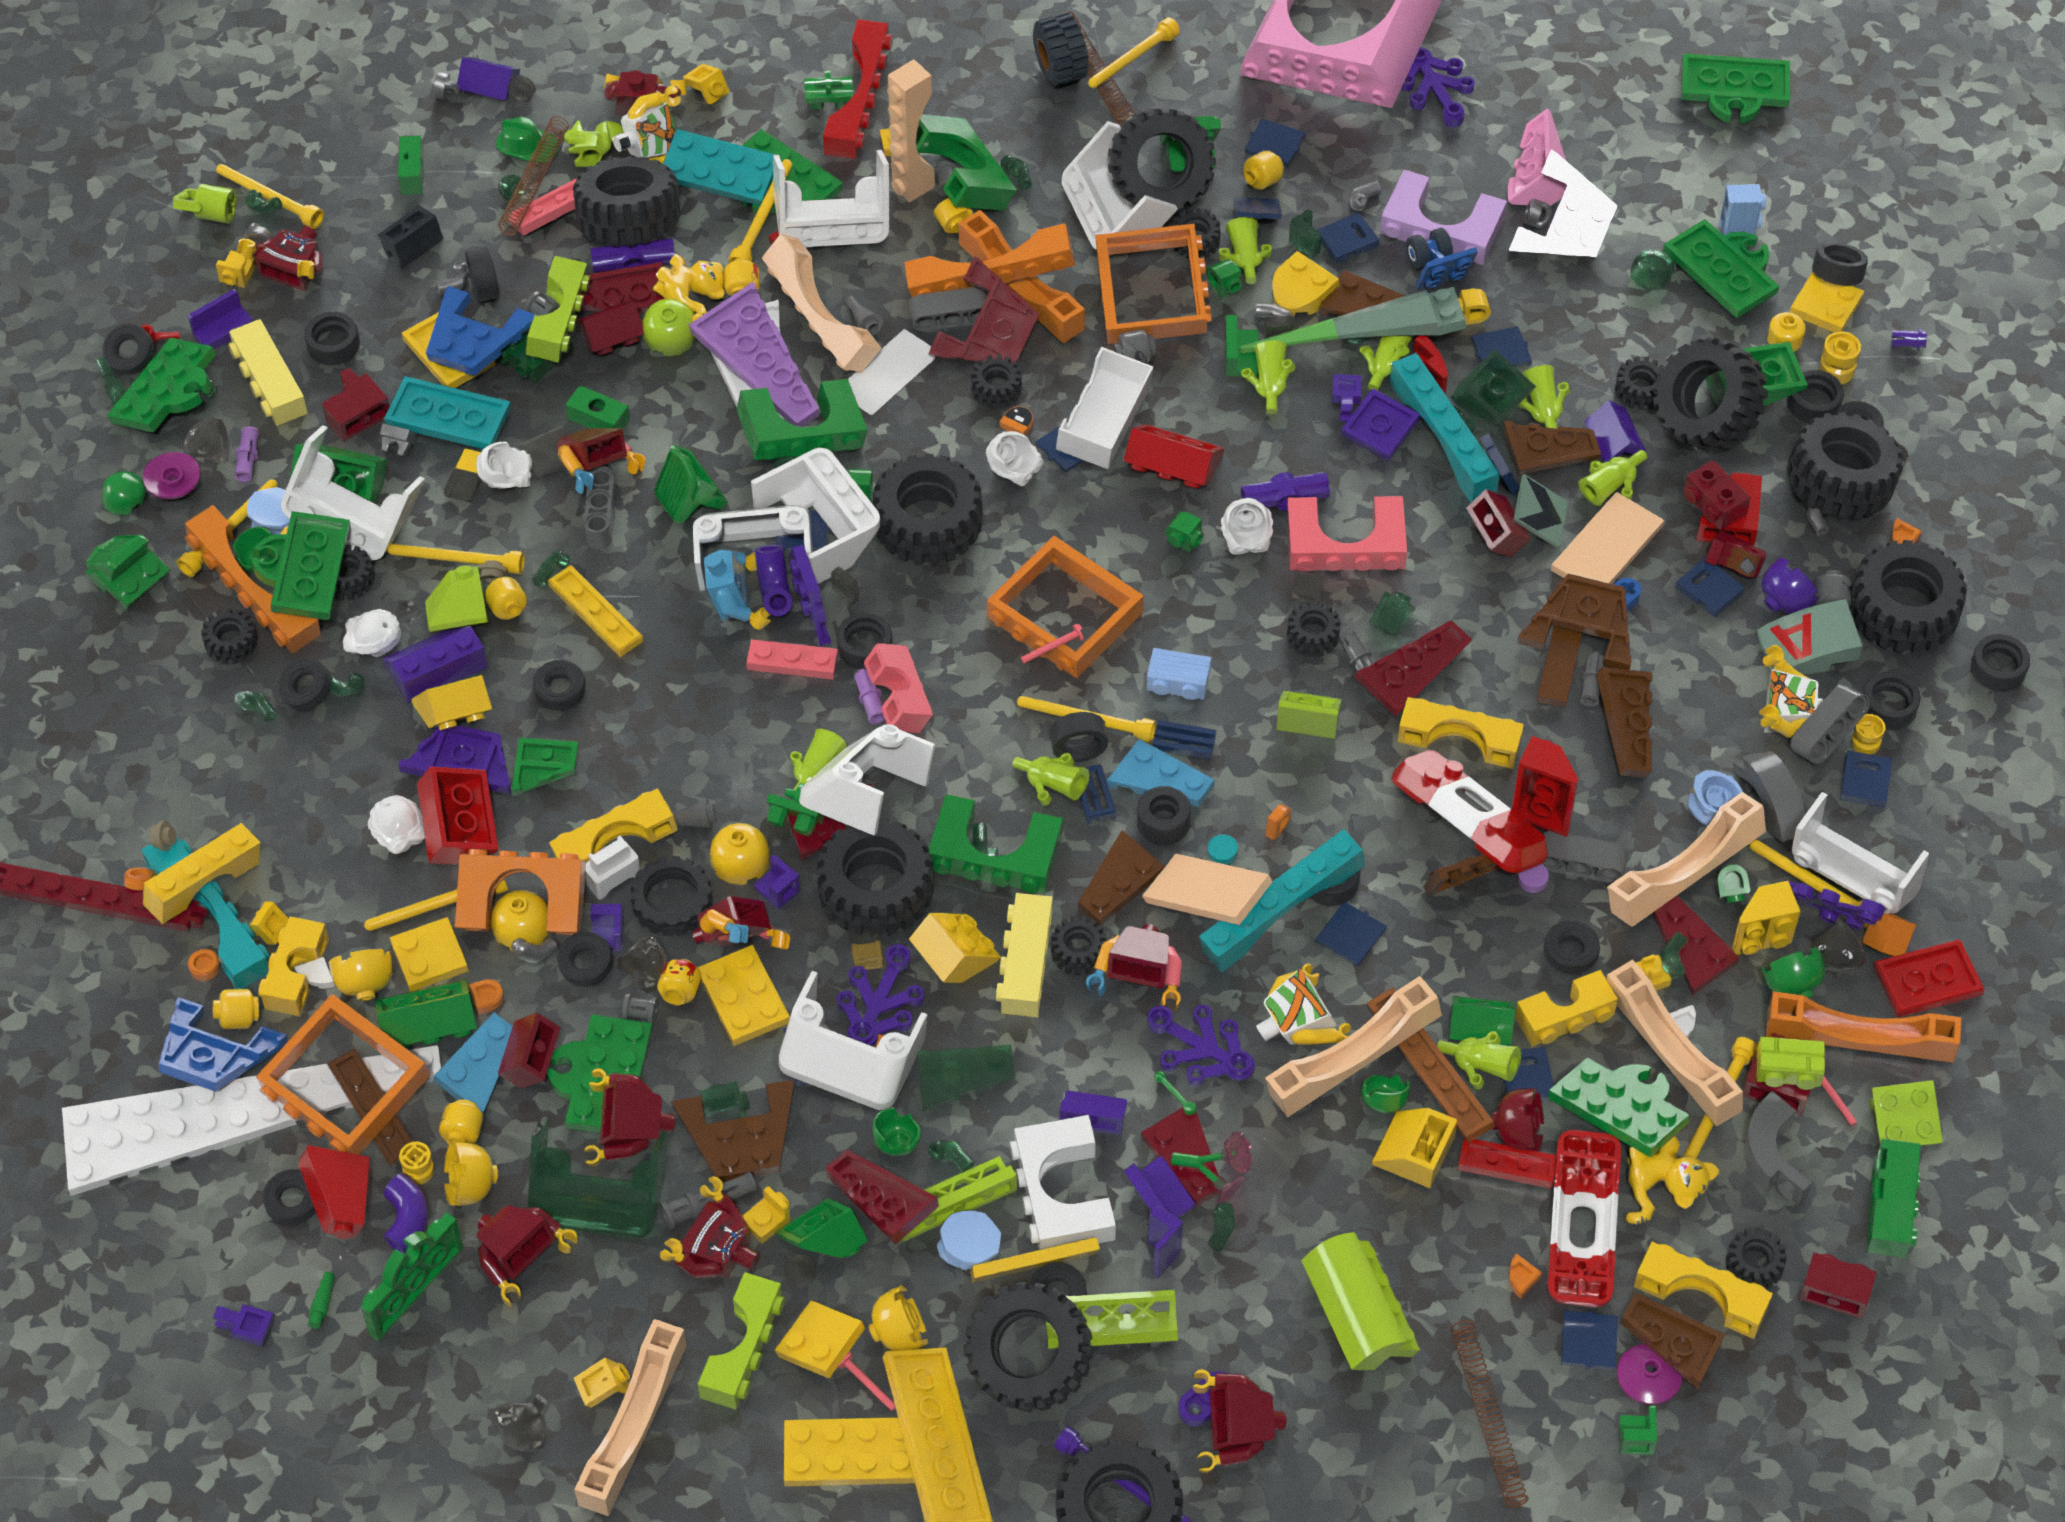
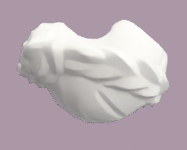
M1014 431L998 434L986 449L987 461L991 470L1020 486H1025L1032 478V475L1042 468L1044 463L1041 454L1030 443L1029 438Z
M497 442L488 445L478 455L476 463L478 476L489 487L506 489L516 486L519 488L530 486L532 459L531 455L527 454L526 451L511 448L507 442Z
M1242 498L1232 502L1221 518V530L1227 541L1229 552L1238 555L1249 551L1253 553L1266 552L1273 534V519L1271 518L1270 510L1261 502L1252 498Z
M377 609L348 619L345 624L346 635L343 639V649L352 654H367L374 657H380L388 653L401 639V630L396 616L392 615L389 611Z
M394 795L377 802L371 809L368 828L378 843L386 847L389 852L396 855L409 850L411 846L418 845L425 839L421 810L415 802L403 796Z

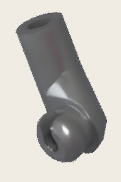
M1374 181L1354 188L1349 200L1351 208L1361 211L1366 207L1369 197L1381 194L1379 182Z
M459 261L454 263L452 266L454 273L451 278L436 283L440 296L445 294L448 286L459 290L465 286L470 276L465 262Z
M1256 304L1257 318H1277V325L1281 328H1289L1292 325L1291 318H1293V314L1290 310L1278 304Z
M1809 506L1806 518L1817 536L1826 534L1829 531V527L1823 519L1822 510L1818 508L1813 509Z
M551 937L538 945L526 942L523 938H518L514 940L511 946L519 960L534 964L559 950L556 942Z

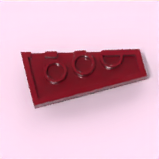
M662 262L588 274L590 276V283L587 292L582 291L581 293L584 296L581 311H602L626 301H634L638 313H645L652 304L665 299L652 290L659 281L656 274L663 267Z
M1450 620L1422 635L1414 642L1400 647L1394 653L1380 658L1372 665L1358 670L1353 677L1396 717L1405 708L1407 698H1415L1472 639Z
M849 1150L844 1151L825 1168L827 1177L894 1244H897L939 1207L936 1196Z

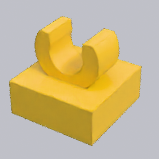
M265 901L248 926L255 935L260 936L267 944L276 945L282 927H286L289 918L274 902Z
M1653 954L1636 962L1652 982L1656 991L1671 985L1672 979L1659 955L1655 956Z

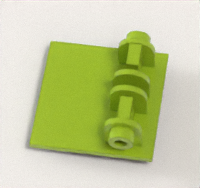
M1933 1080L1871 1088L1873 1098H1869L1868 1103L1870 1110H1875L1879 1143H1881L1882 1138L1920 1143L1921 1146L1943 1143Z

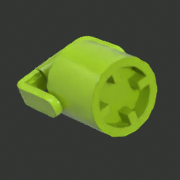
M200 184L197 189L188 188L173 197V208L194 212L196 219L230 224L236 213L237 194L231 188Z

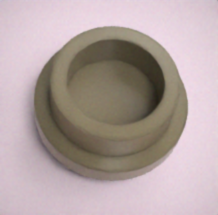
M488 560L485 561V564H481L478 567L480 580L490 584L497 578L507 576V569L499 561Z
M160 821L158 824H153L150 829L151 845L153 848H159L161 851L170 850L176 841L174 827L168 821Z

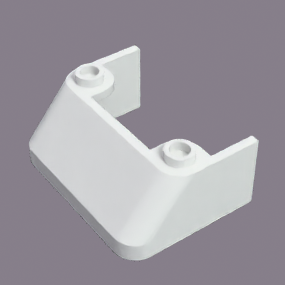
M1109 121L1106 122L1067 166L1062 175V186L1094 249H1096L1095 235L1160 228L1178 209L1174 204L1145 195L1131 210L1127 200L1120 195L1118 188L1114 187L1111 181L1113 179L1112 173L1108 171V164H1110L1108 150L1109 148L1112 149L1114 134L1119 133L1121 130L1120 125Z
M876 150V176L864 177L858 181L855 187V198L802 201L799 186L792 181H785V169L779 155H773L774 201L779 235L785 234L799 238L805 247L879 243L887 237L889 233V163L882 150Z
M322 425L304 444L281 501L282 511L288 518L291 517L292 511L350 519L346 545H351V550L358 546L361 551L365 550L371 560H378L388 551L409 517L425 478L419 476L404 491L403 495L391 494L379 507L331 481L335 472L334 464L328 456L319 452L328 427Z
M813 449L751 481L754 509L766 508L780 500L785 506L802 505L806 508L813 506L838 538V540L808 555L817 584L852 567L880 528L879 512L834 454L828 449Z
M788 505L707 513L700 516L693 524L694 562L700 591L706 590L703 544L804 534L805 551L808 557L809 554L813 553L809 510L802 505Z
M883 725L843 749L802 786L799 802L810 810L875 835L878 830L884 792L861 783L863 774L872 766H875L926 787L929 782L936 744L901 731L894 725Z
M1822 792L1796 827L1792 846L1795 861L1803 867H1810L1863 899L1880 903L1886 908L1885 914L1897 913L1913 900L1920 890L1929 853L1924 850L1909 872L1905 873L1822 825L1821 822L1827 794Z
M812 971L792 1009L779 1053L780 1070L790 1077L877 1110L890 1108L895 1103L925 1041L927 1014L921 1012L910 1037L896 1032L888 1033L881 1038L877 1048L820 1027L823 1021V1009L816 1002L818 973Z

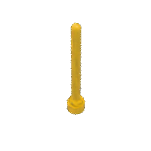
M1170 17L1158 23L1155 33L1091 77L1088 85L1091 88H1096L1159 42L1173 40L1180 33L1178 23Z
M788 159L782 161L785 169V179L792 167V162ZM773 181L742 244L732 249L728 257L729 263L737 258H746L752 261L751 248L775 202Z
M224 164L217 166L216 171L219 175L295 213L304 225L316 229L323 222L324 211L315 205L303 206Z
M270 479L258 491L275 488L278 486L276 480ZM249 499L227 520L231 524L232 531L247 517ZM198 550L190 551L189 553L185 552L176 561V564L182 573L188 577H194L202 569V554Z
M391 544L388 548V553L394 556L480 565L485 564V561L495 560L501 562L502 566L510 574L521 575L525 565V554L522 551L511 550L510 553H505L504 555L399 544Z
M1020 696L1017 699V705L1021 708L1060 717L1075 712H1091L1026 696ZM1091 712L1101 716L1107 728L1133 733V737H1137L1146 743H1151L1153 740L1156 720L1143 718L1142 720L1137 719L1134 722Z
M1755 839L1749 844V848L1818 892L1821 893L1823 889H1828L1840 895L1838 902L1860 906L1861 901H1856L1759 840ZM1865 923L1864 927L1868 928L1869 924Z
M505 879L496 888V895L508 891ZM457 889L370 918L365 921L364 927L368 931H373L455 903L457 901Z
M1738 1037L1731 1049L1733 1061L1727 1073L1735 1083L1744 1065L1753 1062L1758 1047L1753 1040L1746 1037ZM1706 1113L1683 1157L1691 1155L1697 1158L1714 1125Z

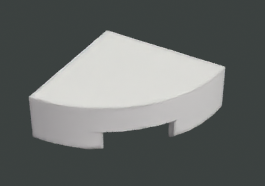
M324 957L294 967L296 973L306 975L307 982L310 985L318 986L321 989L335 987Z
M1693 1005L1669 1013L1687 1038L1691 1036L1695 1027L1696 1012Z

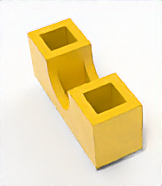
M290 916L286 927L281 928L278 937V949L276 953L273 952L269 959L268 975L266 979L263 978L259 985L258 994L262 998L265 1010L301 1016L310 989L306 975L292 971L294 967L302 963H308L323 957L329 941L325 923Z
M1601 970L1573 980L1570 997L1574 1004L1570 1006L1556 1005L1550 1000L1546 991L1517 1002L1515 1019L1531 1047L1541 1043L1549 1044L1561 1035L1577 1033L1587 1025L1595 1022L1603 1023L1615 1015L1618 998Z

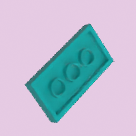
M676 129L663 164L667 165L675 174L678 185L760 206L773 181V155L776 154Z
M405 376L387 411L384 421L387 425L407 429L418 434L484 449L496 442L511 411L510 401Z

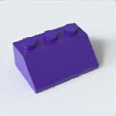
M469 625L449 628L382 658L407 703L412 702V698L427 689L457 682L488 668L484 647Z

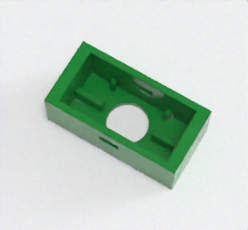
M421 135L399 136L398 180L401 195L423 194L424 149Z
M579 385L565 404L567 419L590 429L622 428L623 430L630 421L628 405ZM589 405L596 407L601 411L594 412L589 409Z

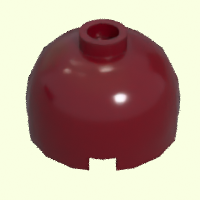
M1522 1088L1509 1092L1500 1101L1498 1111H1493L1492 1113L1493 1130H1498L1501 1140L1513 1149L1540 1151L1544 1134H1538L1540 1125L1544 1124V1113L1540 1092H1536L1537 1088Z

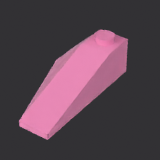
M1547 108L1526 124L1520 143V148L1523 149L1521 157L1515 160L1513 166L1517 169L1515 177L1510 178L1508 182V201L1511 204L1528 205L1530 199L1534 198L1551 206L1558 200L1561 201L1566 190V184L1541 174L1551 150L1555 151L1566 161L1551 111Z

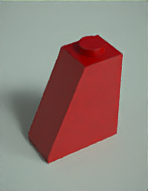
M1733 472L1731 478L1751 496L1747 515L1720 530L1714 523H1710L1703 514L1700 519L1696 541L1712 543L1717 534L1723 531L1755 546L1759 524L1762 476Z
M308 1145L299 1158L298 1165L324 1233L332 1234L339 1239H355L364 1226L370 1157Z

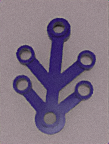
M1420 47L1404 81L1410 83H1403L1401 90L1411 91L1414 88L1417 73L1421 72L1424 78L1417 92L1412 93L1410 96L1411 108L1415 110L1423 109L1426 105V97L1430 89H1432L1444 108L1443 123L1449 127H1458L1464 121V109L1459 103L1452 101L1444 86L1459 90L1462 94H1471L1474 91L1475 81L1469 76L1456 79L1434 72L1432 68L1447 71L1451 76H1458L1462 73L1463 62L1458 58H1451L1445 61L1432 57L1429 50Z
M1789 881L1797 904L1802 903L1819 911V919L1830 924H1836L1840 915L1846 918L1845 925L1855 930H1862L1865 923L1876 925L1877 921H1881L1886 909L1880 903L1869 899H1862L1860 906L1838 902L1840 895L1828 889H1823L1821 893L1812 896L1814 891L1812 887L1803 883Z
M895 944L887 949L886 964L888 967L875 994L867 980V971L864 967L854 966L849 970V982L852 986L857 987L867 1011L862 1019L855 1006V995L851 991L845 990L837 995V1007L845 1012L851 1024L847 1030V1037L873 1046L879 1034L881 1035L894 1029L899 1031L911 1029L913 1025L912 1014L907 1010H900L895 1013L894 1017L876 1022L879 1014L906 1004L915 1007L920 1006L924 1002V990L918 985H912L906 991L888 997L899 972L904 971L910 965V951L906 946ZM896 959H901V960H903L902 962H899V963L893 962V961L896 960ZM856 974L863 975L860 979L853 978ZM913 993H917L920 995L918 998L910 997V995ZM843 999L851 1000L848 1004H844L841 1001ZM901 1018L908 1019V1022L900 1023L898 1022V1020ZM861 1033L868 1035L866 1037H858Z
M1198 1005L1193 1012V1020L1199 1025L1202 1037L1173 1022L1172 1012L1167 1007L1156 1006L1149 1011L1148 1027L1151 1031L1157 1034L1166 1032L1193 1047L1180 1051H1164L1160 1056V1065L1163 1070L1174 1071L1178 1068L1179 1064L1212 1058L1219 1063L1205 1067L1192 1065L1188 1068L1187 1082L1190 1085L1200 1086L1205 1082V1079L1224 1075L1236 1081L1246 1080L1253 1075L1255 1062L1247 1052L1241 1050L1238 1039V1024L1234 1020L1227 1019L1220 1024V1036L1227 1041L1229 1050L1227 1052L1218 1047L1211 1022L1212 1010L1209 1006ZM1205 1013L1208 1016L1206 1018H1200L1198 1014ZM1163 1021L1165 1024L1158 1025L1155 1022ZM1229 1027L1234 1029V1031L1227 1033L1224 1029ZM1172 1058L1175 1061L1173 1063H1166L1164 1060ZM1242 1065L1244 1069H1236L1234 1066ZM1199 1073L1201 1077L1193 1078L1191 1074Z

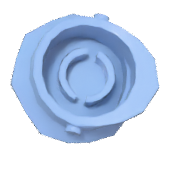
M275 487L253 493L247 505V516L252 520L251 528L260 526L268 529L274 535L280 534L285 527L289 526L290 518L283 513L281 508V501L286 490Z
M1705 770L1695 776L1693 788L1690 789L1688 809L1700 823L1708 826L1719 808L1740 794L1742 789L1732 776H1727L1718 771Z
M961 1211L951 1214L939 1231L941 1239L937 1244L940 1257L948 1264L959 1267L962 1270L971 1269L973 1265L986 1263L998 1255L1001 1232L985 1213Z

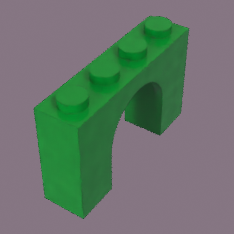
M921 115L916 134L917 152L943 155L955 160L964 167L955 168L942 188L954 206L1004 211L1017 189L965 118Z
M841 379L821 382L817 403L824 422L814 427H799L783 420L774 407L768 388L740 390L736 410L754 460L797 457L816 448H825L831 452L863 448L867 427L849 380Z
M945 794L929 846V854L932 855L933 871L943 875L962 876L971 881H986L999 887L1019 888L1028 893L1038 892L1046 894L1063 835V818L1033 812L1023 844L1010 854L989 856L977 851L968 840L975 819V800Z

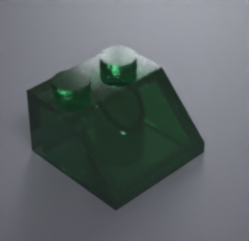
M1494 349L1458 385L1450 398L1471 417L1500 424L1536 386Z

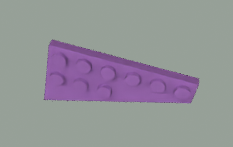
M754 282L689 324L691 334L751 389L768 388L776 411L790 424L803 427L819 416V408L807 385L804 384L797 365L793 363L774 321L771 320L763 299L761 300L757 293Z

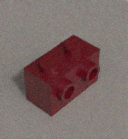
M626 301L577 319L588 351L597 352L598 355L613 351V345L623 342L624 346L639 341L638 336L644 334L643 324L634 301Z
M1714 460L1686 476L1683 492L1686 499L1691 504H1695L1703 512L1705 518L1710 523H1714L1720 530L1747 515L1751 496Z
M1486 489L1466 507L1475 526L1479 529L1487 546L1493 553L1512 557L1531 540L1526 529L1513 521L1515 511L1506 496Z
M538 1012L514 1021L498 1075L520 1089L544 1081L561 1027Z
M1813 1252L1799 1300L1863 1319L1877 1272L1870 1270L1862 1264H1850L1838 1260L1830 1254Z

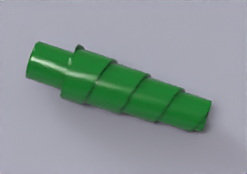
M324 1272L315 1298L308 1311L310 1317L307 1325L310 1328L319 1329L322 1319H325L335 1278L332 1272Z

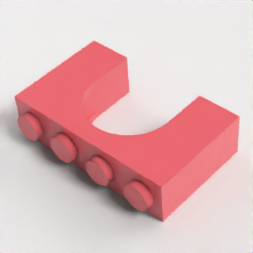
M1403 496L1374 497L1372 513L1373 532L1364 540L1355 543L1337 542L1322 532L1318 523L1317 497L1288 498L1287 531L1290 570L1306 572L1310 570L1366 571L1369 569H1405L1407 542Z

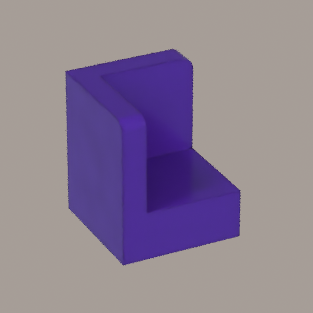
M773 855L769 858L770 871L758 880L754 887L758 893L779 910L800 892L799 874L776 855Z
M591 904L592 933L603 937L612 951H623L624 915L622 904Z

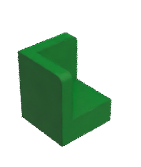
M1649 1406L1646 1416H1620V1454L1654 1455L1657 1445L1656 1406Z

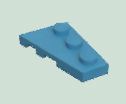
M1138 739L1107 779L1109 788L1117 789L1120 786L1133 789V793L1141 795L1149 789L1158 786H1170L1183 792L1191 806L1195 807L1200 806L1215 784L1213 778Z
M494 1012L434 1075L433 1081L457 1100L472 1101L484 1114L499 1078L498 1071L513 1026Z

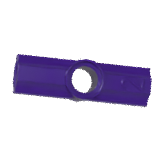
M672 238L654 240L646 244L638 243L635 246L629 247L627 245H620V247L590 248L593 272L623 269L662 262V264L670 263L671 258L675 255Z
M1283 472L1273 476L1268 482L1241 486L1240 491L1241 498H1252L1261 502L1266 508L1277 506L1282 511H1287L1288 498L1317 497V499L1330 497L1329 480L1327 473L1324 472L1294 477L1291 473Z

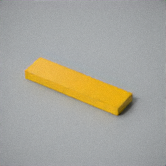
M572 565L548 580L549 587L619 657H622L643 642V636Z
M1094 1237L973 1265L970 1274L973 1283L1039 1268L1049 1263L1065 1262L1095 1255L1099 1252L1100 1247L1098 1239Z

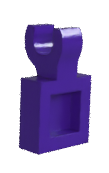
M1333 374L1332 403H1341L1340 422H1347L1352 416L1353 404L1361 403L1362 375Z
M242 1304L239 1312L217 1306L213 1319L216 1320L215 1327L224 1330L232 1329V1338L263 1346L274 1321L273 1312Z

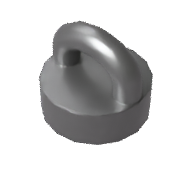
M439 72L436 75L433 88L434 98L445 100L447 93H459L460 88L457 84L450 81V74Z
M1534 198L1530 199L1524 214V224L1537 228L1544 227L1551 219V206L1546 202ZM1544 209V218L1541 221H1538L1541 214V210Z
M256 223L249 225L243 239H250L255 243H262L272 238L267 229Z

